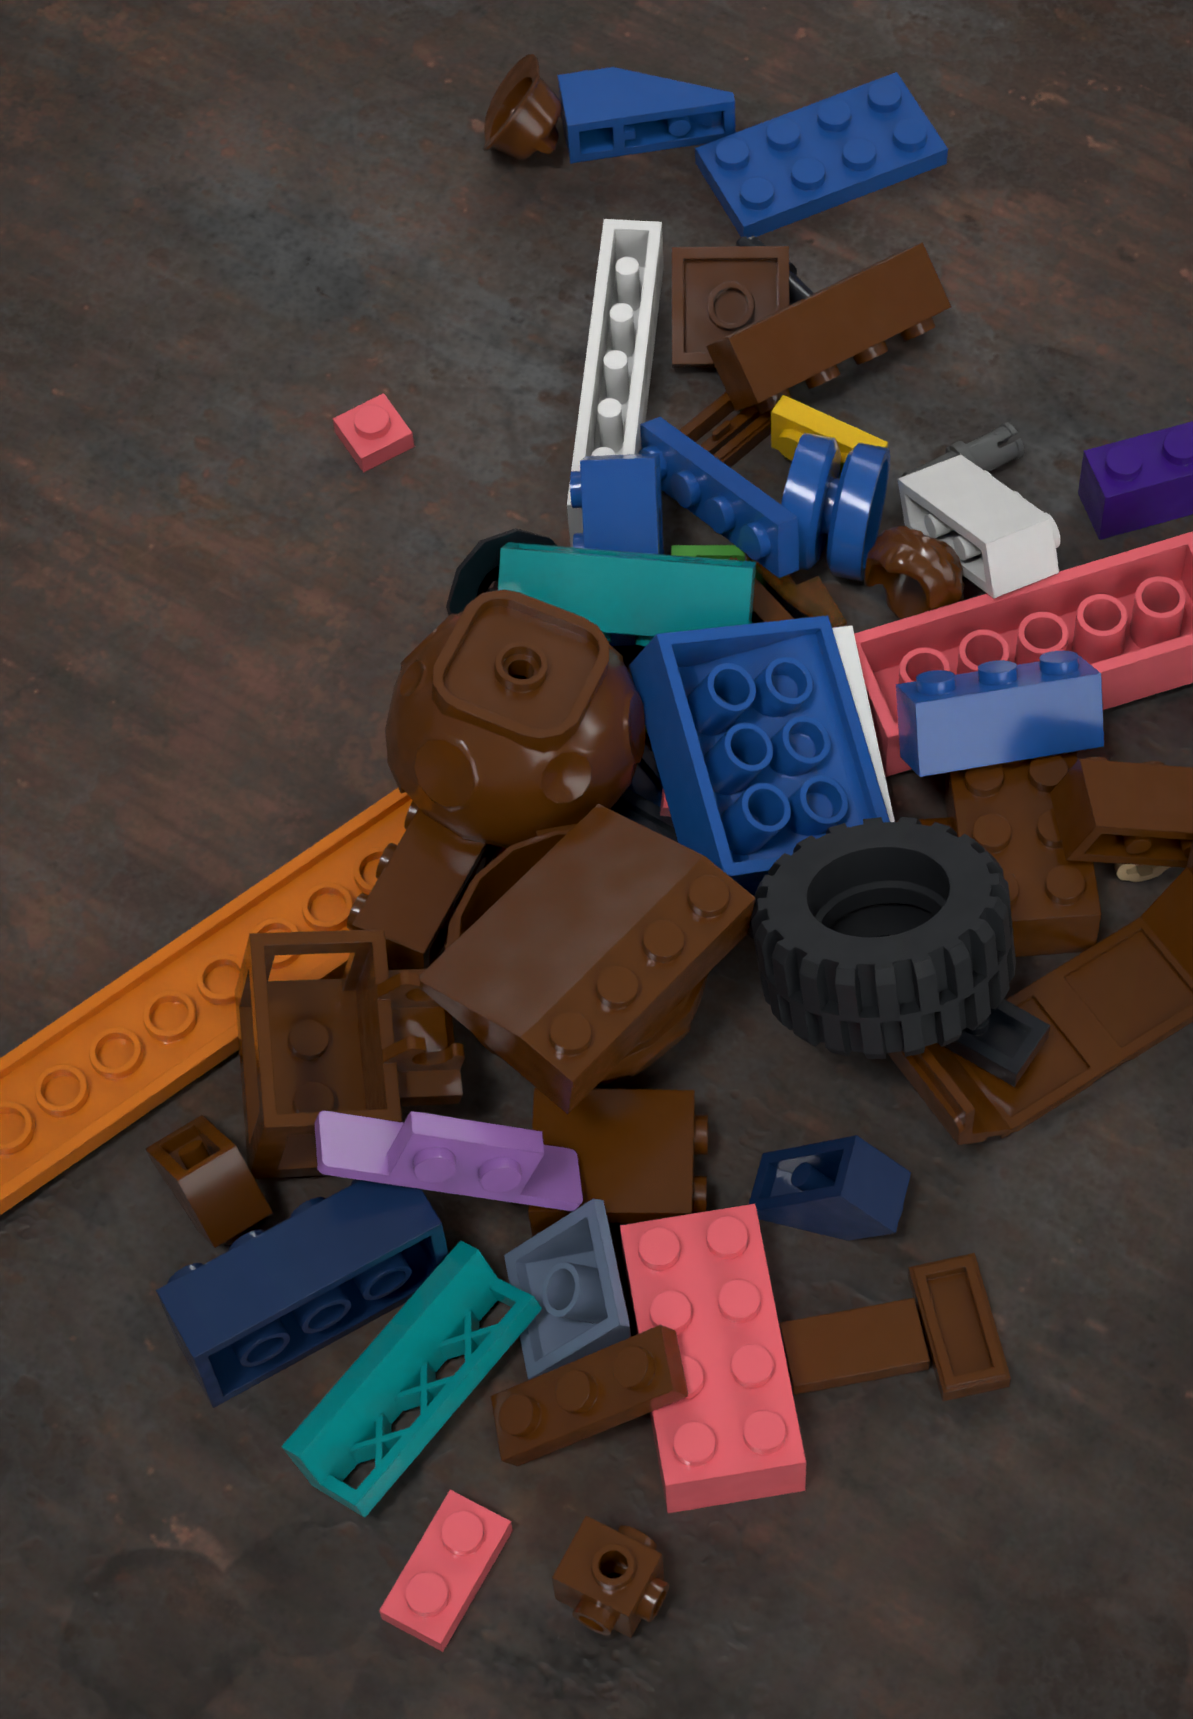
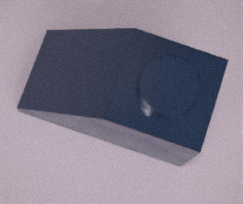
M857 1135L771 1151L762 1154L749 1204L756 1205L759 1220L849 1241L896 1233L899 1219L903 1212L904 1199L911 1172Z

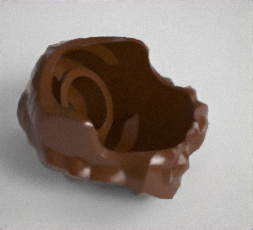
M897 526L889 530L885 529L877 537L874 546L867 554L865 584L867 587L876 584L883 586L886 592V604L898 619H904L965 600L963 595L965 584L962 582L963 571L960 559L953 548L944 541L924 535L922 531L910 529L907 526Z

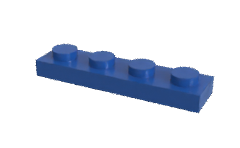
M657 417L640 424L641 450L638 454L660 453L661 490L778 578L799 570L798 517L663 418Z

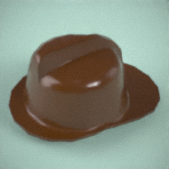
M527 54L520 59L505 76L492 98L484 124L485 144L483 150L485 152L492 147L515 159L525 160L536 151L552 154L559 139V133L555 126L562 113L563 105L558 96L540 77L539 62L536 55Z

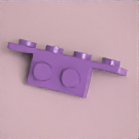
M321 1111L315 1120L318 1171L324 1175L566 1211H575L583 1202L577 1153L569 1148L544 1145L542 1131L410 1111L404 1123L331 1111Z

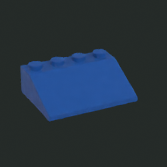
M828 615L656 634L629 665L635 689L643 702L645 725L678 843L707 857L753 896L764 876L768 875L772 865L784 853L792 855L796 844L812 835L816 839L826 835L828 828L843 823L847 827L862 825L863 819L882 817L883 822H890Z

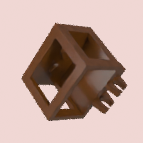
M384 929L249 934L235 989L247 1164L254 1179L324 1175L318 1171L315 1120L321 1111L402 1122L401 1106L459 1104L463 1096L460 1069L465 1060L464 1045L454 1042L452 1015L419 988V976L426 969L388 970ZM350 953L342 979L268 981L275 955Z

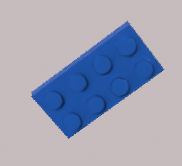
M895 72L695 148V163L740 237L746 236L749 238L751 236H760L947 164L948 148L899 74Z

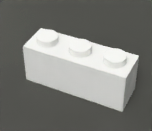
M958 455L897 479L905 526L922 531L924 535L949 544L960 559L963 576L992 598H997L1059 573L1056 548L1060 545V533L1051 515L1038 509L1025 500L1018 492L1011 490L995 479L988 471L981 469L964 456Z

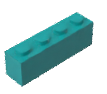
M508 542L500 549L498 590L520 592L584 617L596 624L609 642L611 641V633L636 635L635 644L646 646L656 634L752 624L756 562Z

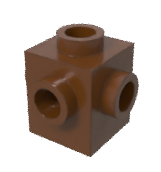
M585 1516L552 1576L555 1598L573 1608V1617L587 1628L603 1635H610L614 1629L631 1638L641 1619L648 1622L654 1620L666 1598L669 1583L662 1580L664 1578L663 1555L656 1551L657 1544L639 1530L621 1525L616 1531Z

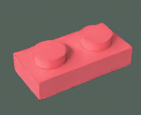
M450 1490L380 1608L379 1612L382 1620L443 1652L513 1531L511 1521Z

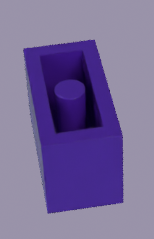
M1193 421L1088 449L1083 452L1078 495L1099 540L1193 515Z

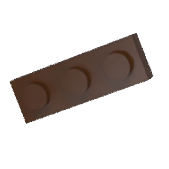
M658 1325L492 1395L491 1402L501 1461L514 1466H520L689 1397L676 1331L663 1325Z

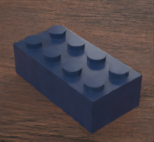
M354 1179L349 1187L328 1198L316 1197L304 1202L292 1212L289 1219L269 1230H255L241 1236L231 1245L228 1252L205 1264L194 1263L181 1268L170 1277L165 1286L157 1289L156 1292L181 1351L212 1407L215 1408L406 1303L448 1255L442 1222L422 1189Z

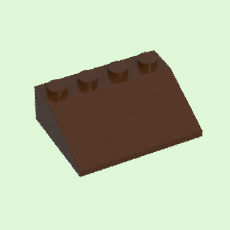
M597 804L419 976V988L566 1114H569L748 933L756 898L704 855Z

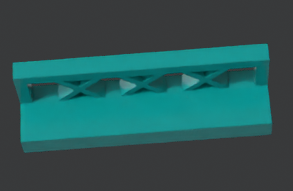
M460 1240L281 1447L313 1487L365 1518L537 1316L542 1307L534 1296L499 1279L479 1249ZM497 1300L512 1307L498 1324L479 1329V1321ZM465 1354V1363L453 1376L436 1380V1372L446 1360ZM420 1406V1415L409 1428L391 1433V1424L402 1411ZM375 1458V1468L356 1490L342 1482L358 1463Z

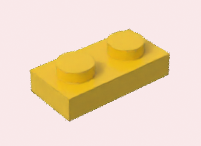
M782 395L771 411V447L779 450L782 455L790 460H793L798 442L805 432L835 438L841 453L839 478L848 453L858 443L888 448L887 441L785 395Z

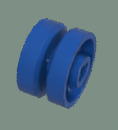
M805 432L796 447L781 503L782 506L798 517L799 569L809 571L817 563L828 536L827 563L832 575L863 581L865 578L867 554L875 544L881 525L890 471V450L885 447L858 443L848 453L839 478L841 453L836 439Z

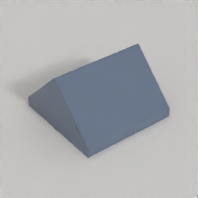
M593 1198L504 1255L509 1283L534 1296L542 1307V1310L520 1334L528 1380L631 1337L629 1319L603 1200Z

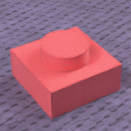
M384 393L333 418L336 435L363 473L415 447L412 431Z

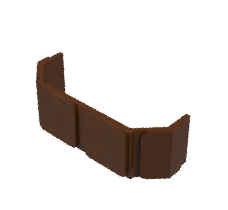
M1193 840L1187 867L1139 918L1006 999V1001L1051 1025L1048 1039L1015 1087L949 1049L941 1047L938 1043L925 1046L924 1053L905 1057L904 1051L887 1053L958 1145L984 1142L987 1140V1137L1000 1136L1003 1139L1009 1134L1023 1129L1090 1087L1100 1077L1124 1062L1133 1060L1193 1022Z

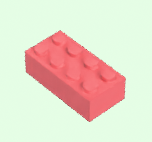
M749 1204L620 1225L623 1262L636 1335L658 1325H663L676 1331L689 1396L650 1412L667 1514L805 1491L806 1459L756 1205Z

